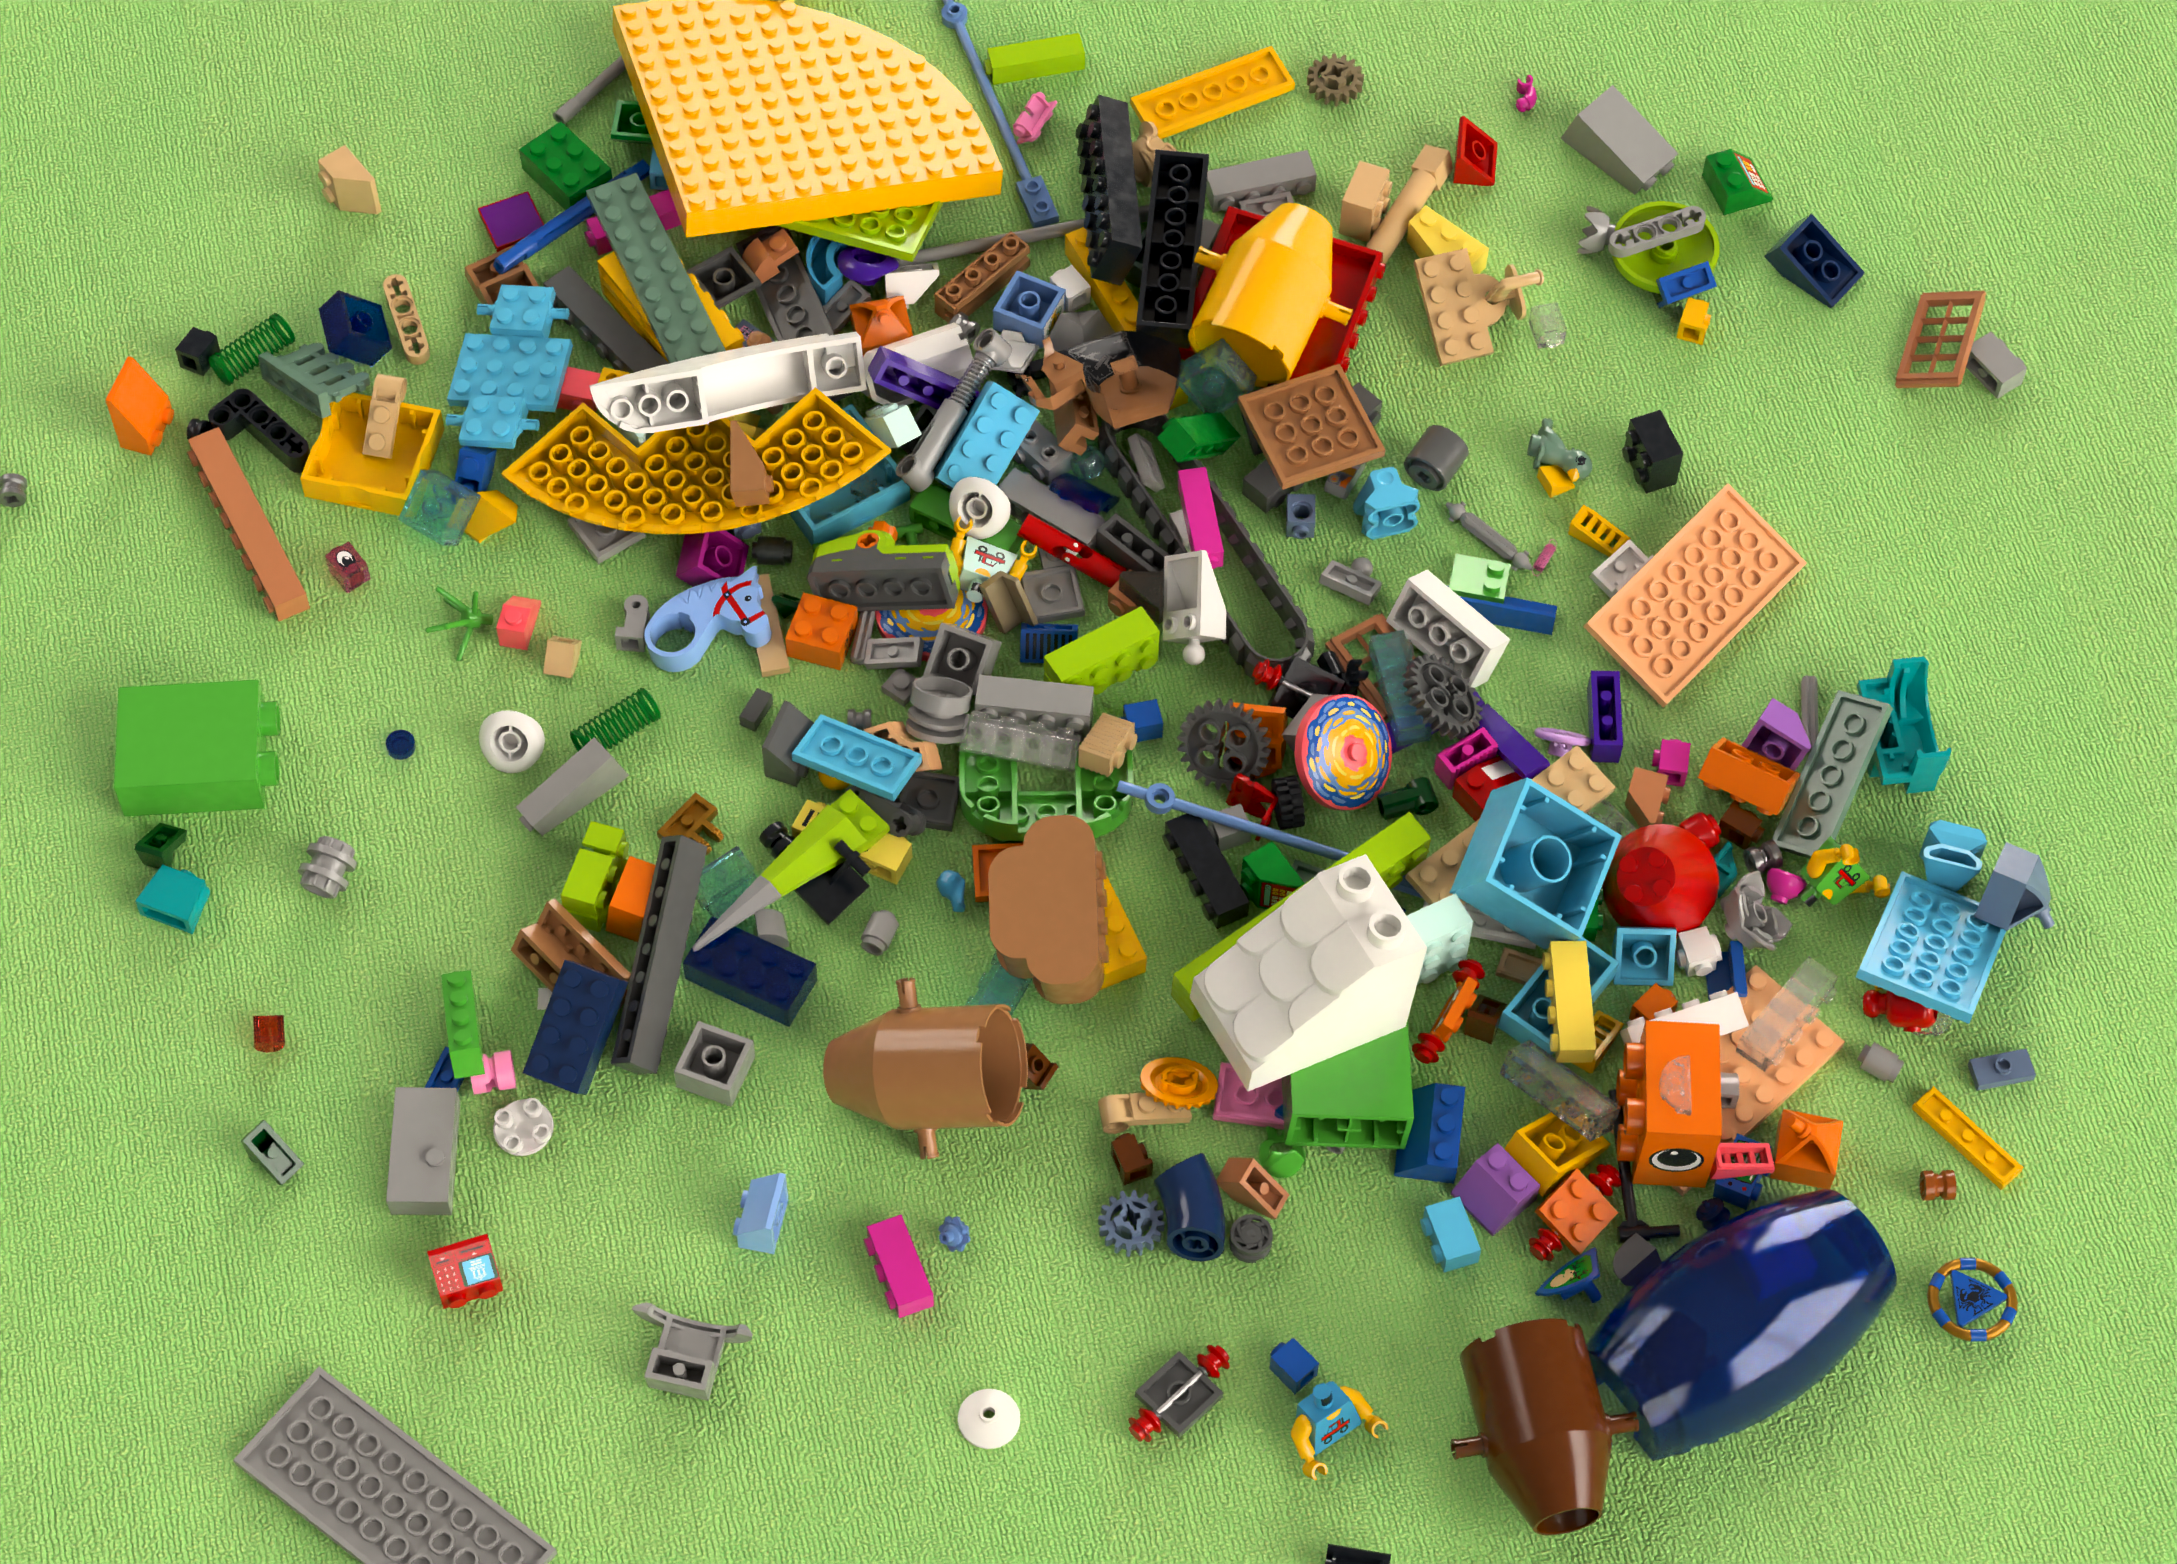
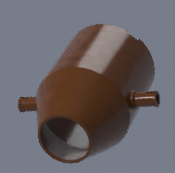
M1556 1318L1524 1321L1494 1330L1495 1337L1484 1342L1481 1341V1338H1478L1462 1351L1460 1362L1479 1433L1474 1437L1451 1439L1450 1442L1451 1452L1455 1451L1452 1454L1455 1460L1478 1455L1485 1458L1490 1475L1533 1531L1540 1535L1570 1533L1583 1529L1601 1518L1612 1449V1435L1639 1431V1420H1634V1418H1637L1635 1411L1611 1416L1604 1412L1582 1328L1577 1323L1574 1324L1575 1327L1568 1326L1565 1319Z

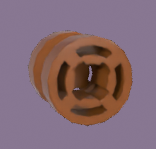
M1932 1170L1921 1171L1920 1194L1922 1200L1931 1201L1939 1196L1943 1200H1955L1956 1176L1954 1171L1942 1170L1940 1174L1934 1173Z

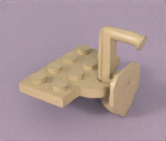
M1467 248L1414 260L1413 264L1440 366L1493 354L1494 350L1488 327L1494 325L1502 317L1507 305H1509L1517 320H1522L1526 316V305L1521 287L1533 284L1542 285L1544 282L1543 272L1540 269H1536L1534 272L1518 275L1515 266L1510 264L1505 268V278L1499 282L1492 276L1473 273Z

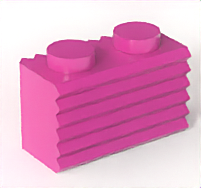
M1482 727L1437 753L1434 772L1445 786L1452 790L1456 778L1475 765L1495 758L1498 744L1488 731Z

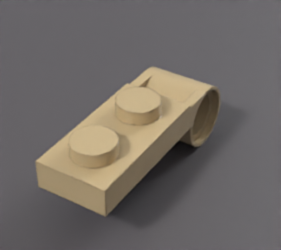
M379 373L376 375L362 454L392 459L400 405L404 401L407 390L406 378Z
M1146 1092L1108 1095L1098 1101L1103 1131L1108 1134L1121 1133L1130 1126L1189 1123L1192 1119L1191 1109L1187 1110L1184 1107L1176 1109L1171 1105L1165 1107L1163 1102L1156 1103L1153 1097L1146 1096Z

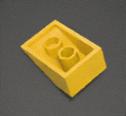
M1567 1103L1517 1130L1506 1145L1505 1150L1540 1184L1538 1193L1543 1197L1551 1193L1572 1170L1578 1168L1581 1171L1608 1149L1611 1144L1570 1103Z

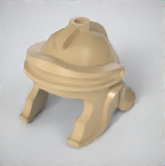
M1145 121L1140 124L1139 136L1136 141L1132 142L1136 182L1141 183L1145 187L1152 186L1155 150L1177 151L1174 146L1168 142L1164 143L1157 136V127L1151 121Z

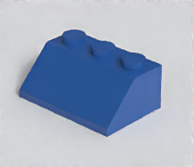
M1433 1083L1412 1090L1414 1120L1406 1148L1397 1149L1394 1176L1454 1184L1458 1167L1466 1087Z

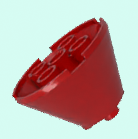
M1668 824L1644 826L1634 830L1620 840L1602 885L1603 896L1610 914L1620 926L1676 928L1677 939L1678 933L1698 928L1714 907L1719 891L1717 864L1706 844L1688 830Z

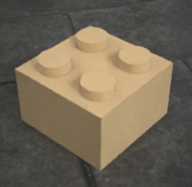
M1359 161L1342 200L1339 234L1369 242L1373 233L1382 222L1381 214H1386L1390 206L1391 198L1388 197L1393 182L1389 181V169Z

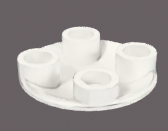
M536 1098L511 1102L504 1108L499 1109L494 1116V1138L500 1148L512 1155L526 1156L538 1152L549 1142L553 1133L554 1123L552 1115Z

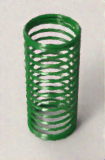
M277 313L270 315L269 319L264 320V323L260 322L259 326H254V329H250L249 333L245 332L244 336H239V339H235L234 343L230 342L229 346H224V349H220L219 353L215 352L214 355L212 354L209 357V363L213 371L225 385L230 386L234 383V379L239 380V376L244 377V373L248 374L249 369L254 370V366H259V358L249 345L250 343L258 355L262 353L254 340L264 352L267 351L258 335L266 343L272 355L274 353L278 354L279 349L284 350V346L288 347L289 344L295 342V335L291 327L281 315ZM278 322H279V323L283 326V328L286 330V332L288 333L289 337H288V336L283 332V330L280 328ZM269 330L275 335L281 347L275 342ZM264 333H265V334L269 337V339L272 341V343H273V345L275 346L276 350L269 344V342L267 341L266 337L264 336ZM244 346H245V347L247 348V350L251 353V355L253 356V358H254L256 364H255V363L252 361V359L249 357V355L247 354V352H246L245 349H244ZM239 350H240V351L244 354V356L247 358V360L249 361L251 367H250V366L246 363V361L243 359V357H242V355L240 354ZM234 353H235V354L238 356V358L241 360V362H242L243 365L245 366L246 370L240 365V363H239L238 360L236 359ZM230 358L235 362V364H236L237 367L239 368L241 374H240V373L237 371V369L234 367V365L232 364ZM224 360H225V361L229 364V366L232 368V370L234 371L236 377H235V376L231 373V371L228 369V367H227V365L225 364Z
M640 688L637 690V693L627 696L626 700L621 699L620 703L616 702L615 706L610 707V710L605 709L604 713L600 712L599 716H594V720L589 719L588 723L578 726L577 730L573 729V731H570V738L577 751L582 748L577 738L584 747L590 741V738H596L595 734L606 750L607 747L612 749L613 745L618 746V741L623 742V737L628 739L629 734L634 736V731L639 732L640 728L644 729L645 724L650 726V721H658L661 718V713L649 692L644 688ZM643 695H644V696L646 697V699L649 701V703H650V705L652 706V708H653L655 714L653 713L652 709L650 708V706H649V705L647 704V702L645 701ZM628 698L632 700L633 705L628 701ZM618 705L621 706L622 712L618 709ZM637 706H638V707L641 709V711L643 712V714H644V716H645L647 722H646L645 719L642 717V715H641V713L639 712ZM631 708L633 709V711H634V712L636 713V715L638 716V718H639L641 724L638 722V720H637L636 717L634 716V714H633ZM626 712L629 714V716H630L631 719L633 720V722H634L636 728L634 727V725H633V724L631 723V721L629 720V718H628ZM601 715L605 716L606 722L602 719ZM621 716L624 718V720H625L626 723L628 724V726H629L631 732H630L629 729L626 727V725H625V723L623 722ZM596 718L599 719L601 726L596 722ZM616 720L619 722V724H620L621 727L623 728L625 734L622 732V730H621L620 727L618 726ZM610 722L612 723V725L614 726V728H615L616 731L618 732L620 738L617 736V734H616L615 731L613 730V728H612ZM585 725L589 726L590 732L585 728ZM605 726L607 727V729L609 730V732H610L611 735L613 736L615 742L613 741V739H612V738L610 737V735L608 734V732H607ZM580 728L583 729L585 736L580 732ZM600 730L602 731V733H603L604 736L606 737V739H607V741L609 742V744H608V743L605 741V739L603 738V736H602Z

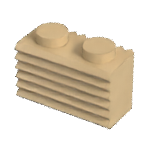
M1102 712L1099 720L1097 719L1094 727H1092L1084 741L1079 745L1078 766L1080 768L1084 767L1086 770L1089 769L1091 772L1095 771L1096 774L1100 773L1106 777L1110 776L1115 768L1119 769L1122 766L1126 751L1133 750L1136 745L1135 723Z

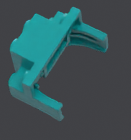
M1924 656L1893 659L1887 678L1859 680L1857 684L1859 696L1888 703L1893 708L1868 764L1869 778L1880 777L1881 785L1903 783L1906 794L1934 791L1939 776L1949 764L1951 748H1948L1946 751H1939L1928 700L1927 678L1929 663Z

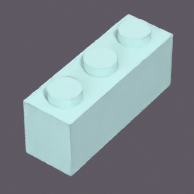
M895 402L890 405H877L865 411L867 416L863 419L872 430L873 435L889 448L900 447L922 435L907 404L897 406Z

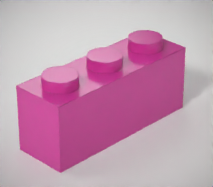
M902 1215L867 1226L868 1238L863 1239L869 1257L874 1255L877 1261V1265H874V1270L879 1283L885 1282L888 1289L884 1294L889 1309L895 1308L898 1317L902 1318L933 1307V1292Z

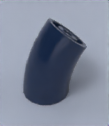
M1200 1153L1166 1170L1154 1180V1184L1159 1192L1166 1213L1168 1229L1167 1246L1174 1254L1181 1258L1202 1262L1213 1260L1223 1253L1225 1217L1217 1181L1204 1153Z

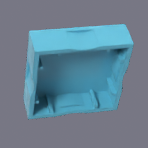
M853 404L842 408L873 434ZM888 454L866 473L844 487L789 514L811 545L830 541L909 501L910 487L896 475L897 464Z

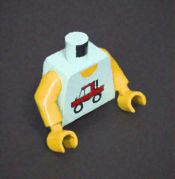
M961 516L954 522V530L957 534L956 537L952 538L950 550L953 551L959 570L960 589L967 591L966 597L969 601L975 603L982 601L983 595L979 585L999 571L1010 574L1021 581L1028 567L1027 561L1036 556L1037 545L1032 553H1026L1024 548L1028 540L1023 541L1020 547L1021 556L1017 560V554L969 536L964 540L965 534L973 526L972 519H969L967 529H963L959 525Z

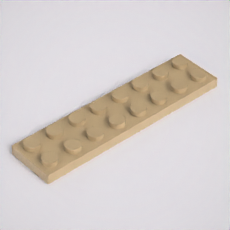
M1578 745L1532 779V781L1584 813H1587L1612 794L1616 788ZM1479 819L1407 873L1406 880L1429 905L1453 895L1450 893V890ZM1460 899L1463 906H1465L1467 903Z

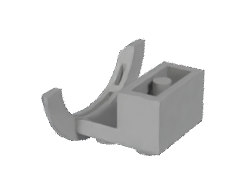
M645 1302L632 1308L633 1312L642 1319L663 1328L658 1348H652L644 1377L648 1387L709 1401L725 1342L744 1343L750 1341L753 1335L744 1324L723 1326L699 1322L668 1313L652 1303Z

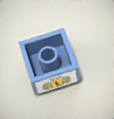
M1017 270L993 309V329L1001 333L1003 329L1022 332L1025 342L1039 345V348H1043L1042 340L1049 337L1058 317L1066 309V289Z

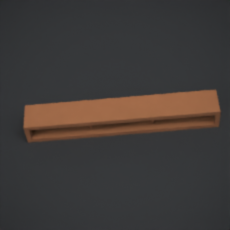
M214 428L188 439L191 449L187 452L188 458L193 467H199L200 472H197L203 487L209 486L211 492L208 495L213 507H220L222 511L219 514L221 522L225 529H231L233 534H230V538L235 549L242 550L243 555L240 557L245 569L253 571L255 576L251 578L257 592H264L266 597L262 599L268 613L274 612L278 621H282L310 609L306 592L220 428Z

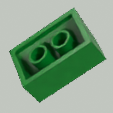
M617 100L611 130V139L614 142L653 145L638 101Z

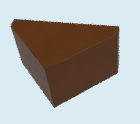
M1479 994L1469 1009L1464 1035L1492 1044L1502 1013L1508 1004Z

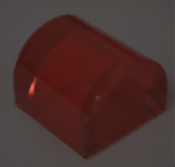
M284 1015L253 1016L254 1048L257 1051L269 1053L284 1048Z

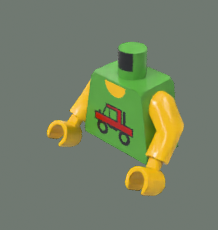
M1830 836L1817 851L1813 852L1810 860L1801 869V874L1810 883L1798 896L1811 907L1822 895L1832 905H1836L1848 895L1853 893H1869L1872 889L1876 897L1885 898L1891 894L1890 884L1887 883V879L1883 875H1877L1873 878V881H1870L1871 877L1858 864L1860 857L1857 848H1853L1849 844L1840 846Z

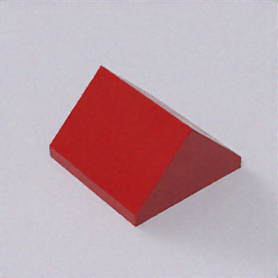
M1465 116L1459 119L1453 183L1491 187L1495 185L1498 142Z

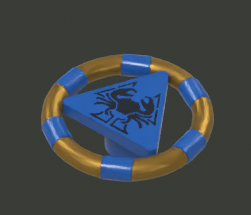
M1958 1258L1945 1263L1933 1274L1928 1285L1927 1299L1933 1318L1946 1332L1962 1340L1980 1342L1994 1339L2012 1325L2017 1314V1294L2011 1280L2000 1268L1979 1258ZM1976 1269L1985 1272L1993 1277L2004 1293L1958 1270ZM1948 1275L1951 1278L1957 1325L1951 1321L1941 1308L1939 1302V1291ZM2006 1301V1307L2000 1321L1994 1326L1987 1329L1963 1328Z

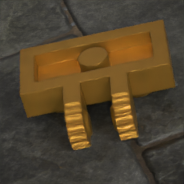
M696 792L657 831L659 839L666 836L683 835L707 846L706 855L712 851V848L706 840L698 835L702 830L707 836L718 843L724 839V834L710 823L718 815V809Z

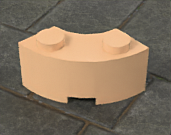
M889 721L864 729L867 733L922 754V763L915 772L943 769L936 743L915 739L907 732L903 721Z

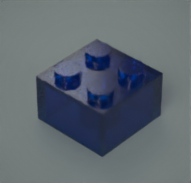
M338 290L319 308L330 353L373 366L392 349L380 304Z

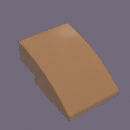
M514 245L465 267V277L481 304L493 305L498 298L501 284L539 286L528 265L524 264L523 261L503 274H499L493 266L495 258Z

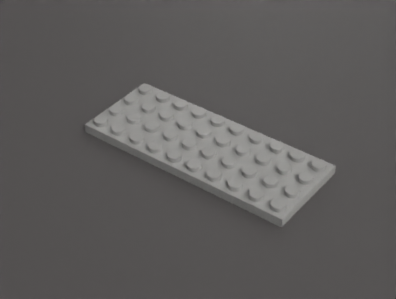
M318 1367L233 1460L236 1466L361 1564H549L557 1554V1550L321 1367Z

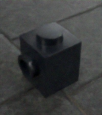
M195 327L189 331L175 348L180 368L204 376L211 367L209 357L212 354L214 355L215 352L219 353L220 350L216 335L210 331H203Z

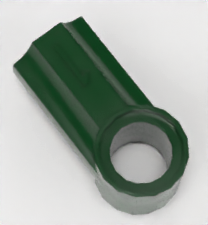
M1427 777L1413 779L1404 788L1377 795L1379 811L1385 820L1405 815L1408 812L1426 815L1439 807L1438 799Z

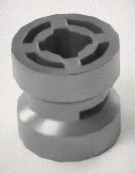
M1773 840L1763 842L1761 847H1750L1743 852L1745 865L1750 873L1760 871L1762 875L1766 869L1783 866L1781 851Z

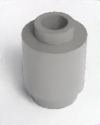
M887 910L872 913L861 936V947L866 952L880 956L884 951L888 950L899 927L895 915Z
M1875 1042L1871 1047L1866 1044L1857 1059L1862 1062L1860 1066L1862 1070L1884 1082L1887 1079L1892 1083L1904 1064L1902 1060L1898 1059L1899 1055Z

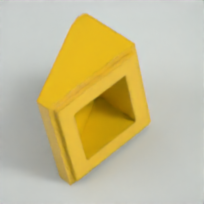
M1555 465L1538 468L1537 478L1550 498L1575 488V485L1562 468Z

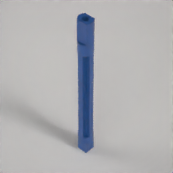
M641 160L607 183L637 173L640 181L649 176L650 166L644 160ZM587 196L495 258L493 263L495 270L499 274L507 272L593 215L595 212Z

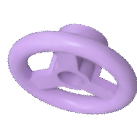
M1544 727L1536 728L1534 731L1535 736L1550 741L1548 754L1562 757L1572 749L1573 745L1588 746L1591 744V739L1588 736L1575 732Z

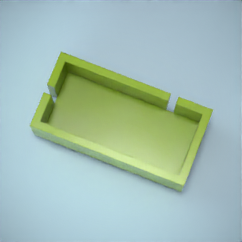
M1140 606L1045 655L1044 681L1093 686L1094 694L1098 695L1104 692L1110 685L1129 679L1133 673L1132 671L1138 672L1141 669H1149L1158 661L1160 631L1144 608Z

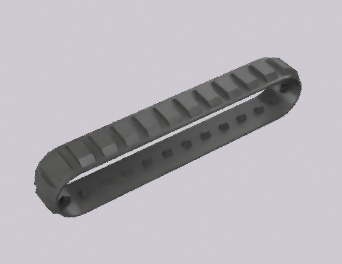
M1163 414L1116 429L1102 419L1098 434L1099 455L1105 458V467L1112 477L1117 478L1119 488L1126 498L1131 499V506L1139 518L1145 520V527L1152 538L1159 541V547L1169 555L1188 553L1151 495L1141 483L1137 474H1135L1123 453L1117 447L1116 437L1114 436L1122 430L1137 428L1147 430L1158 437L1163 432L1162 426L1169 419ZM1171 455L1180 470L1204 467L1201 461L1198 460L1178 463ZM1209 480L1220 530L1295 639L1296 649L1300 650L1293 655L1311 663V658L1314 655L1315 641L1313 629L1307 626L1306 616L1299 606L1293 604V597L1285 585L1279 583V576L1272 566L1264 561V554L1258 545L1251 542L1249 532L1242 522L1237 521L1236 513L1230 504L1222 499L1220 489L1214 481ZM1227 611L1226 639L1221 641L1229 646V653L1236 664L1241 665L1245 670V674L1254 681L1255 678L1252 677L1256 665L1258 662L1263 663L1266 659L1270 660V666L1273 668L1280 664L1283 675L1292 656L1275 659L1257 653Z

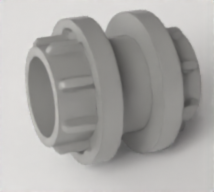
M321 836L317 843H310L306 852L312 857L310 863L300 864L298 873L302 876L300 884L311 893L333 899L336 898L339 891H346L349 882L343 878L345 871H355L357 862L353 859L355 850L343 841L329 836Z

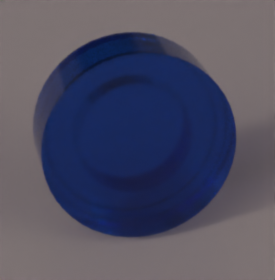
M396 730L389 734L386 739L388 754L394 759H407L415 752L416 744L414 737L406 730Z

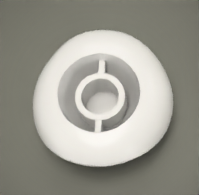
M966 477L961 479L952 489L949 498V511L953 524L961 516L959 525L961 528L967 529L969 519L973 521L972 528L965 534L966 537L969 536L975 539L992 537L1000 532L1009 520L1011 507L1008 497L998 486L984 478Z
M505 710L495 712L485 718L479 731V744L485 758L495 769L505 773H519L530 768L539 759L544 749L545 737L541 726L533 718L517 711Z

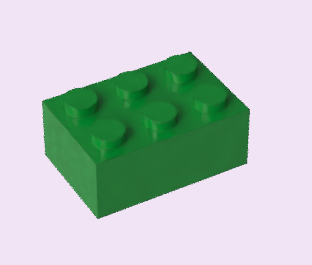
M561 121L519 149L522 169L564 210L586 197V190L603 185L612 179L611 168Z

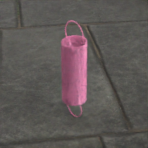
M1552 543L1546 544L1534 563L1533 567L1537 571L1542 572L1554 554L1556 547Z

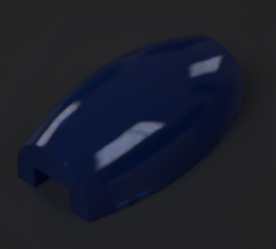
M1821 1189L1794 1195L1751 1209L1716 1225L1680 1247L1655 1266L1616 1304L1586 1343L1597 1386L1605 1382L1629 1413L1632 1411L1636 1412L1637 1418L1634 1419L1639 1420V1431L1635 1432L1633 1437L1652 1461L1690 1452L1691 1448L1705 1443L1709 1445L1717 1442L1721 1437L1733 1432L1736 1434L1761 1422L1796 1400L1823 1379L1853 1346L1860 1341L1863 1334L1873 1325L1891 1298L1897 1283L1895 1266L1884 1241L1869 1219L1849 1199L1834 1190Z

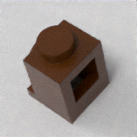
M1734 800L1720 819L1719 827L1722 831L1720 836L1745 850L1750 847L1752 842L1757 844L1760 841L1765 829L1761 827L1762 820L1756 814L1740 808V802Z
M1026 1043L1028 1082L1027 1088L1024 1089L1044 1090L1059 1066L1056 1063H1051L1034 1043Z
M1122 1134L1111 1142V1156L1124 1185L1152 1176L1153 1161L1151 1158H1148L1144 1144L1142 1142L1138 1144L1134 1134Z

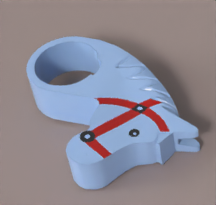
M752 566L738 577L716 579L694 586L664 603L654 613L644 632L645 642L652 662L658 668L668 672L688 670L701 660L720 630H726L734 635H743L746 643L755 648L766 645L771 639L772 632L768 617L761 608V599L764 596L762 588L758 584L759 574L757 573V566ZM684 627V630L693 631L695 635L692 642L679 651L665 652L655 647L658 639L671 630Z

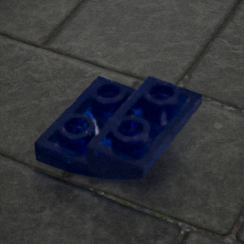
M1063 473L1052 480L1049 489L1058 494L1060 498L1070 500L1082 506L1084 510L1096 514L1101 511L1107 513L1120 499L1071 473Z

